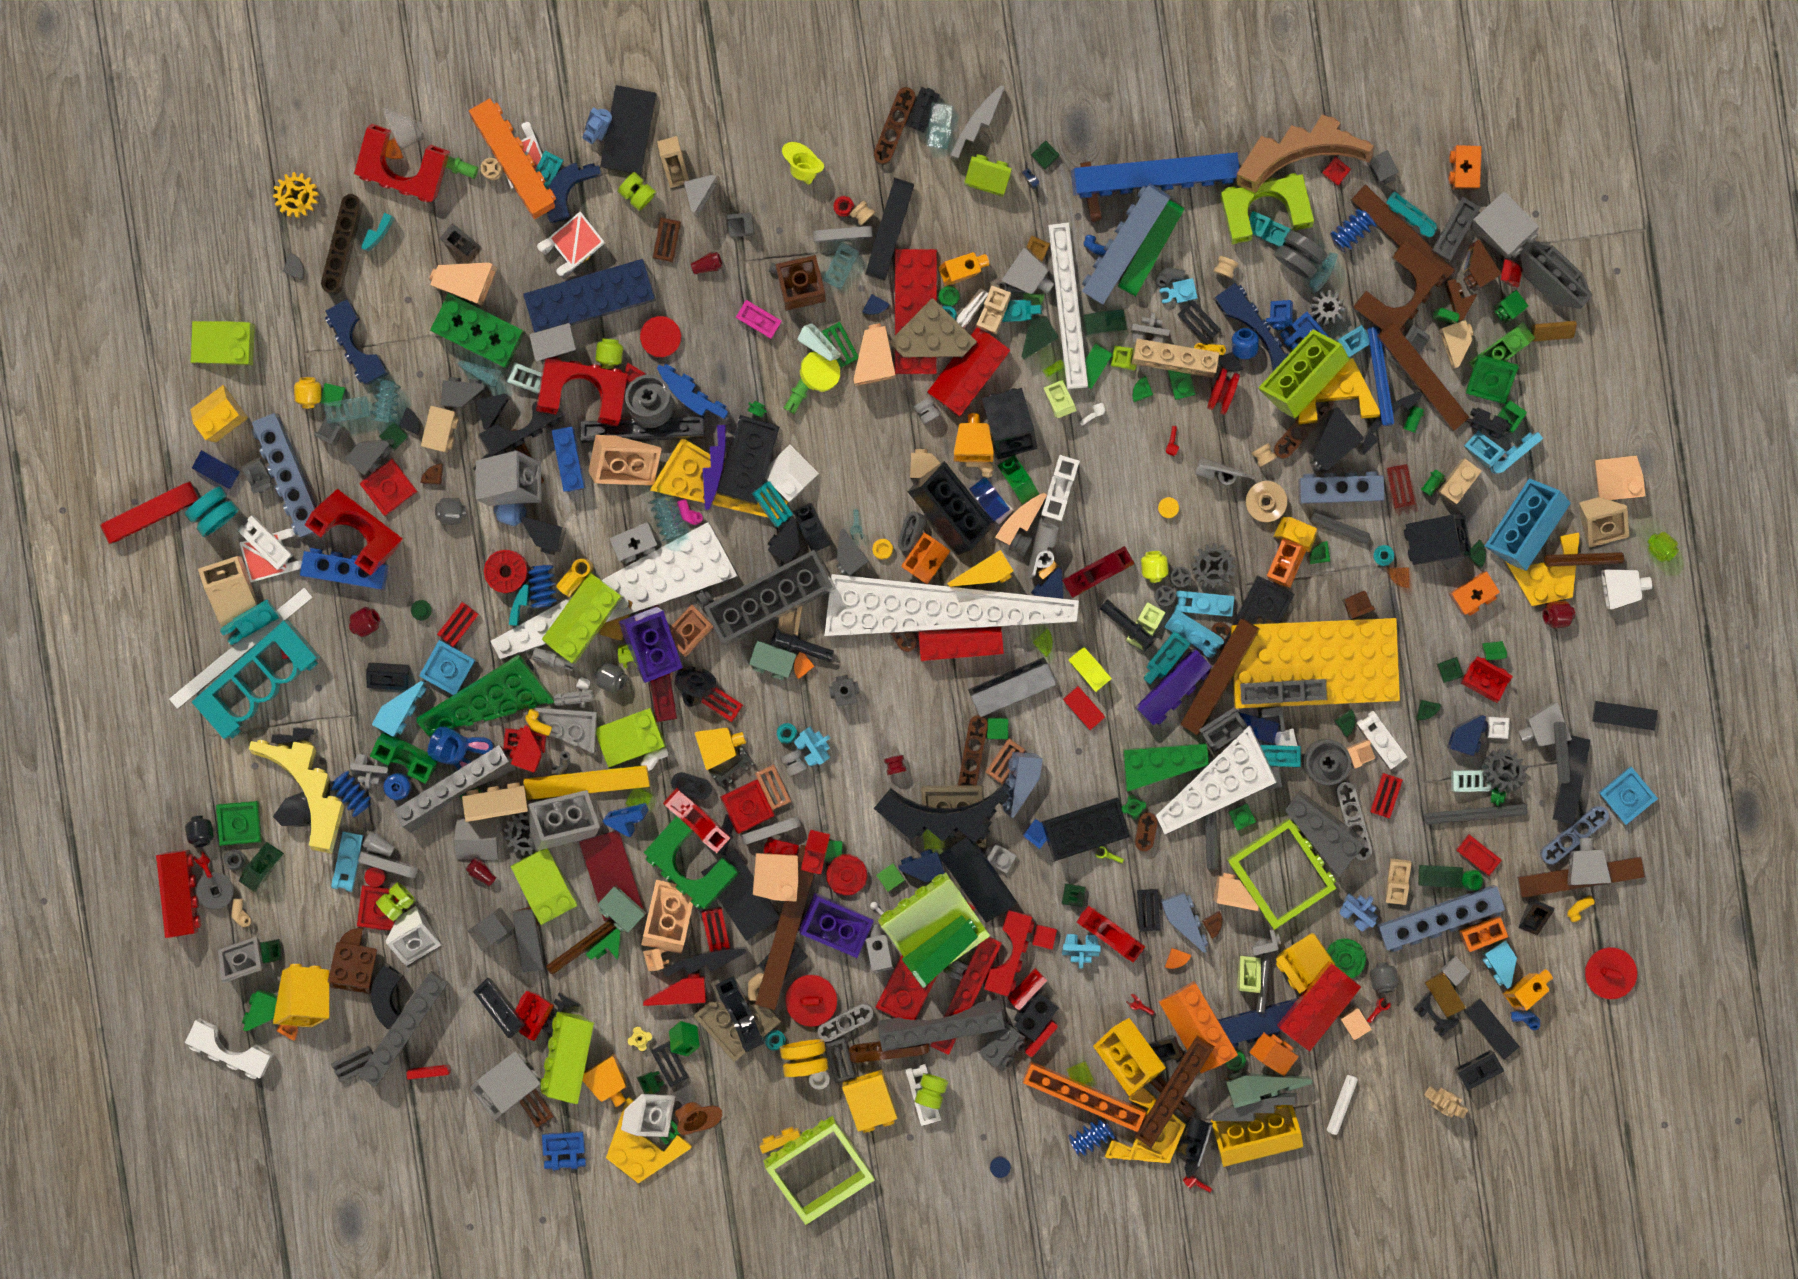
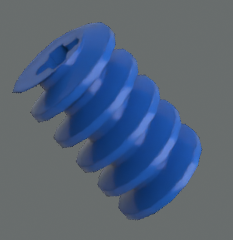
M1357 209L1355 211L1356 216L1350 215L1349 221L1344 220L1342 222L1343 227H1336L1337 233L1334 231L1330 233L1334 244L1344 253V247L1352 249L1351 241L1356 244L1358 243L1356 236L1364 238L1363 230L1368 233L1371 232L1369 225L1377 227L1375 221L1364 210Z
M532 566L533 570L529 571L528 575L534 576V578L530 579L529 583L535 584V586L529 590L536 594L531 596L530 599L537 602L532 604L531 607L553 606L551 604L556 602L557 598H553L551 595L556 593V590L550 589V587L555 585V582L549 579L555 575L548 572V570L554 568V566Z
M348 770L331 783L333 784L331 791L339 790L336 797L344 796L342 803H349L346 809L348 811L354 809L352 816L356 817L373 803L368 804L370 796L363 798L366 792L365 789L358 791L360 783L352 784L355 777L347 778L350 773Z
M1098 1117L1097 1126L1090 1122V1130L1083 1126V1134L1076 1130V1138L1070 1134L1068 1135L1069 1141L1079 1158V1153H1082L1084 1156L1087 1155L1086 1148L1093 1152V1144L1100 1148V1140L1108 1143V1135L1112 1139L1116 1138L1106 1120L1103 1121Z

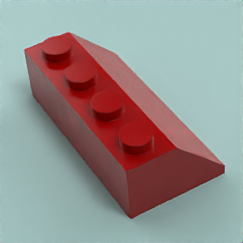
M977 327L971 334L977 343L962 359L960 357H953L927 391L928 394L958 417L963 414L1011 351L996 338Z
M1001 626L918 631L921 661L1004 654Z
M182 850L156 855L165 938L199 932L198 928L201 927L200 916H197L196 913L199 902L197 895H194L196 877L192 875V866H194L193 854H190V850Z
M1328 961L1277 1026L1310 1052L1361 989V986Z

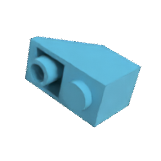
M1502 939L1482 951L1484 955L1482 961L1488 969L1492 968L1495 972L1493 977L1499 986L1503 985L1508 989L1512 984L1517 957L1506 940Z

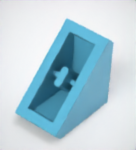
M1361 325L1338 339L1337 342L1342 344L1348 357L1368 346L1369 338L1366 330Z
M1479 431L1464 445L1486 468L1492 467L1506 452Z

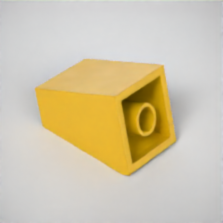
M225 385L219 387L190 409L194 426L206 441L215 443L249 418Z
M291 964L290 967L284 969L281 975L273 1024L312 1028L329 1019V970L322 969L321 966L303 967L302 964Z
M883 1069L843 1081L842 1088L858 1132L863 1130V1133L875 1130L874 1126L882 1124L883 1127L895 1123L894 1120L898 1116Z

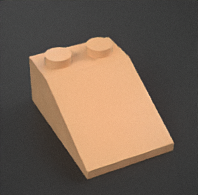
M596 435L588 471L594 483L653 485L662 449L661 447L619 436Z
M656 880L641 945L682 954L693 904L691 903L692 898L687 893L683 895L676 889L675 886L677 884Z

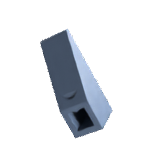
M1012 752V758L1009 759L1008 768L1010 772L1006 784L1011 787L1007 793L1010 797L1003 804V810L1011 818H1014L1040 779L1043 758L1036 753Z
M1184 892L1160 900L1167 920L1203 953L1207 952L1205 949L1208 946L1204 934L1200 935L1198 927L1201 926L1197 915L1193 916L1191 911L1194 905L1190 895L1186 896Z

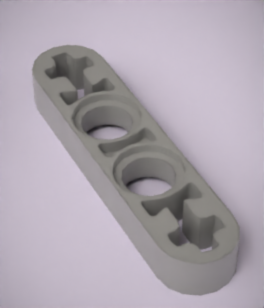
M1344 781L1339 783L1336 788L1340 809L1345 825L1350 829L1354 825L1362 827L1363 831L1360 836L1362 838L1365 837L1366 843L1363 847L1368 848V851L1365 852V856L1358 853L1355 857L1359 860H1366L1371 856L1372 848L1356 789L1353 784ZM1344 785L1347 788H1351L1348 795L1350 799L1354 797L1355 801H1348L1343 804L1342 800H1346V796L1341 794L1340 791L1343 790ZM1349 805H1354L1357 808V813L1353 817L1346 815L1345 810Z

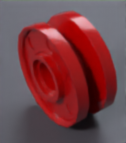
M1224 368L1221 369L1207 406V409L1213 410L1216 404L1220 403V414L1223 415L1226 414L1240 378V374L1234 373L1231 379L1227 380V369Z
M496 551L485 562V580L497 592H516L528 581V563L516 551ZM505 566L511 568L512 572L509 577H504L502 574V569Z

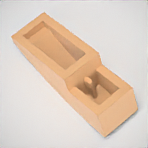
M1042 493L1021 506L1004 523L995 538L1010 545L1019 528L1027 532L1047 494Z

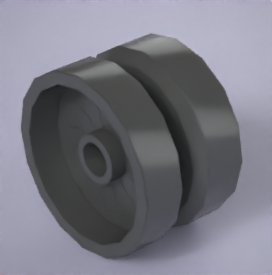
M1289 230L1284 238L1287 246H1279L1273 255L1293 272L1312 280L1317 273L1314 264H1323L1328 255L1320 246L1307 237Z
M643 375L630 382L626 389L625 401L631 418L638 425L646 428H655L669 420L673 413L674 403L668 384L662 378L655 375Z
M1320 739L1307 747L1303 755V767L1306 774L1312 780L1323 785H1334L1347 777L1351 769V757L1343 744L1332 739ZM1325 758L1330 760L1328 765L1323 764V761H1326Z

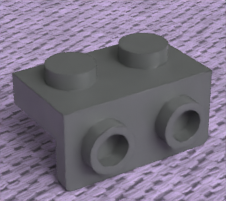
M1003 1020L1005 1029L995 1031L979 1054L996 1068L1005 1071V1069L1012 1065L1013 1059L1018 1052L1025 1048L1028 1038Z

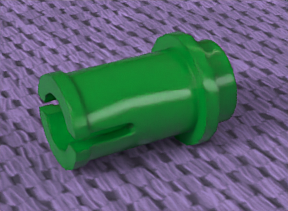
M1412 406L1409 409L1410 413L1403 429L1416 433L1420 419L1425 414H1423L1424 409Z
M1436 469L1430 472L1431 476L1420 489L1430 497H1432L1439 484L1445 481L1443 480L1445 475Z

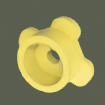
M635 1027L632 1037L628 1038V1044L638 1047L640 1051H644L647 1048L646 1044L652 1039V1034L642 1030L641 1027Z

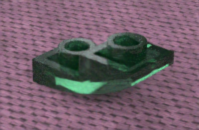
M1419 865L1418 886L1463 888V867Z

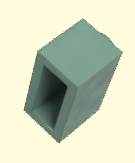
M757 641L749 665L753 666L752 670L764 673L767 670L772 672V677L784 680V677L789 678L797 654Z
M617 885L598 904L600 907L599 912L606 918L610 916L615 921L614 925L621 932L626 931L628 933L646 914Z

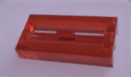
M1404 464L1386 468L1394 509L1415 505L1408 465ZM1400 469H1403L1409 502H1406ZM1392 471H1396L1399 492L1402 502L1399 504L1397 500Z

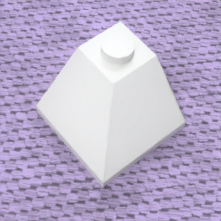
M789 445L768 465L765 478L790 503L819 473Z
M416 906L397 918L386 939V944L405 966L441 946L427 919Z
M641 1094L624 1110L621 1130L636 1136L668 1137L675 1096Z

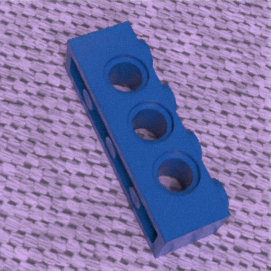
M310 548V552L304 551L300 576L385 590L389 565L382 564L372 575L364 578L360 573L361 568L354 563L358 557L357 555H351V559L344 558L343 553L331 551L330 555L322 554L323 550ZM323 559L329 562V568L325 571L320 568V562ZM344 562L348 563L350 567L347 574H343L340 571V566Z

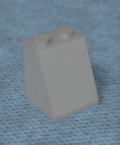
M1505 191L1473 219L1472 230L1507 260L1511 256L1515 258L1523 250L1522 246L1526 242L1530 244L1539 235L1537 233L1539 226Z
M519 451L476 461L475 495L477 501L488 506L541 502V462Z
M516 1051L479 1078L470 1087V1090L494 1121L541 1084L537 1073L534 1070L530 1071L526 1065V1059L521 1054H517Z

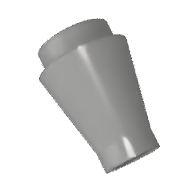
M371 831L362 845L367 851L390 857L395 847L378 833H372Z

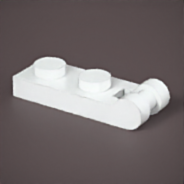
M251 515L247 519L248 522L244 526L241 525L238 532L279 570L293 554L258 518ZM255 527L257 532L252 535L250 531Z
M1371 711L1363 721L1359 720L1356 723L1389 769L1394 768L1407 758L1374 711ZM1374 723L1377 728L1370 732L1368 727Z
M926 1064L920 1065V1068L913 1070L912 1068L905 1069L914 1100L918 1090L922 1089L920 1082H915V1077L928 1073ZM915 1102L921 1126L941 1121L938 1109L929 1108Z

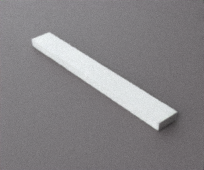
M1069 223L1048 225L1067 390L1088 388Z

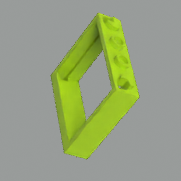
M1289 818L1226 859L1274 930L1336 889L1334 885L1336 882L1330 871L1328 873L1325 872L1322 867L1325 865L1318 854L1314 856L1310 850L1313 848L1311 842L1307 837L1302 838L1299 833L1301 831L1300 828ZM1286 829H1289L1326 884V887L1277 919L1238 861Z
M833 1115L825 1121L821 1120L814 1128L805 1130L799 1138L794 1141H788L782 1149L770 1153L771 1156L763 1160L765 1169L805 1225L875 1180L871 1169ZM834 1131L860 1171L802 1208L775 1169Z

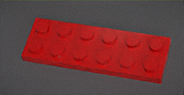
M895 249L896 335L932 298L937 302V249ZM895 350V374H937V357L903 358Z

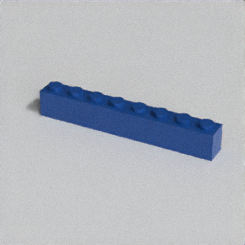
M1238 152L1073 168L1071 170L1073 196L1079 195V198L1082 199L1090 198L1092 194L1100 193V196L1103 197L1111 196L1112 192L1120 191L1121 195L1131 194L1133 190L1141 189L1143 186L1147 188L1150 183L1157 188L1161 187L1162 191L1174 189L1173 186L1181 185L1182 189L1193 188L1194 184L1200 183L1202 187L1213 186L1214 182L1222 181V185L1233 184L1234 180H1237V173L1239 171Z

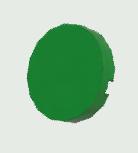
M1337 939L1326 949L1335 962V966L1350 978L1358 976L1363 971L1366 955L1361 945L1353 939Z

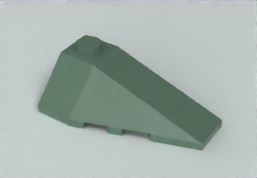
M1240 1071L1228 1074L1229 1077L1224 1078L1230 1101L1234 1108L1261 1101V1096L1263 1095L1265 1097L1276 1096L1281 1093V1089L1291 1091L1313 1083L1310 1076L1241 1074Z

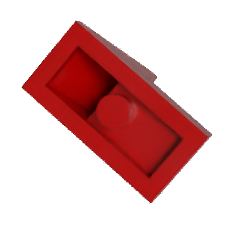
M810 830L801 870L821 875L831 834Z

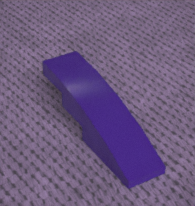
M717 425L718 446H710L711 467L703 468L705 510H710L724 468L726 425Z

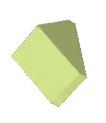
M1240 956L1237 989L1239 991L1260 993L1261 958Z

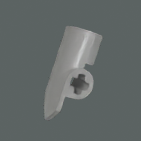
M1204 457L1200 458L1195 471L1196 475L1213 480L1216 472L1218 473V481L1226 486L1234 483L1237 476L1255 480L1253 475ZM1222 472L1230 473L1233 476L1232 480L1228 479V482H1225L1224 477L1221 476Z
M1044 516L1039 520L1029 562L1028 579L1030 580L1035 576L1037 567L1047 568L1054 562V555L1049 547L1055 546L1059 528L1053 524L1043 523Z

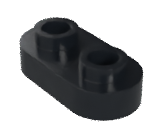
M685 772L675 774L671 780L674 790L678 788L690 797L706 799L712 792V785L707 779ZM679 779H685V786L678 784ZM704 785L706 788L705 792H699L698 786Z

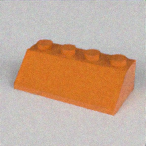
M1195 981L1158 1001L1187 1050L1197 1035L1215 1046L1201 1068L1200 1073L1221 1066L1238 1056Z

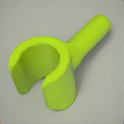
M1104 846L1099 847L1105 850L1103 856L1095 854L1098 858L1106 857L1121 864L1124 861L1123 858L1108 852Z

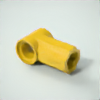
M588 559L574 561L572 567L556 587L570 598L589 573L593 572L592 562ZM581 562L587 565V571L584 574L578 571V566Z

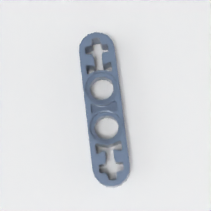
M1601 806L1592 807L1541 849V859L1548 864H1555L1580 844L1579 838H1588L1608 821L1609 813L1607 809ZM1596 810L1598 812L1603 811V814L1601 815L1603 819H1595L1592 822L1595 824L1594 827L1588 820H1586L1587 817H1589V819L1592 820L1596 816ZM1584 822L1588 825V831L1585 834H1580L1577 831V826ZM1564 836H1570L1572 839V844L1569 847H1563L1561 844V839ZM1557 843L1558 847L1562 849L1563 852L1560 853V851L1557 850L1553 854L1555 857L1554 859H1546V856L1548 855L1546 851L1555 850L1557 847L1554 846V844Z

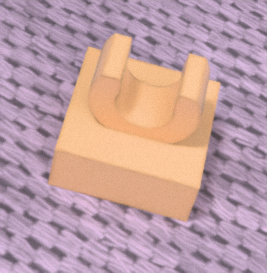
M656 948L643 951L648 971L663 969L664 965L670 962L669 960H662L661 954L667 952L666 950Z

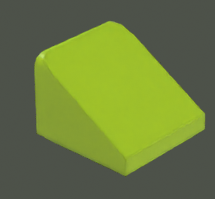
M1114 346L1111 366L1135 371L1137 365L1131 364L1134 349Z

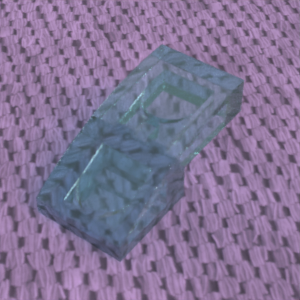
M932 102L927 130V146L948 148L951 133L949 126L953 112L952 105Z

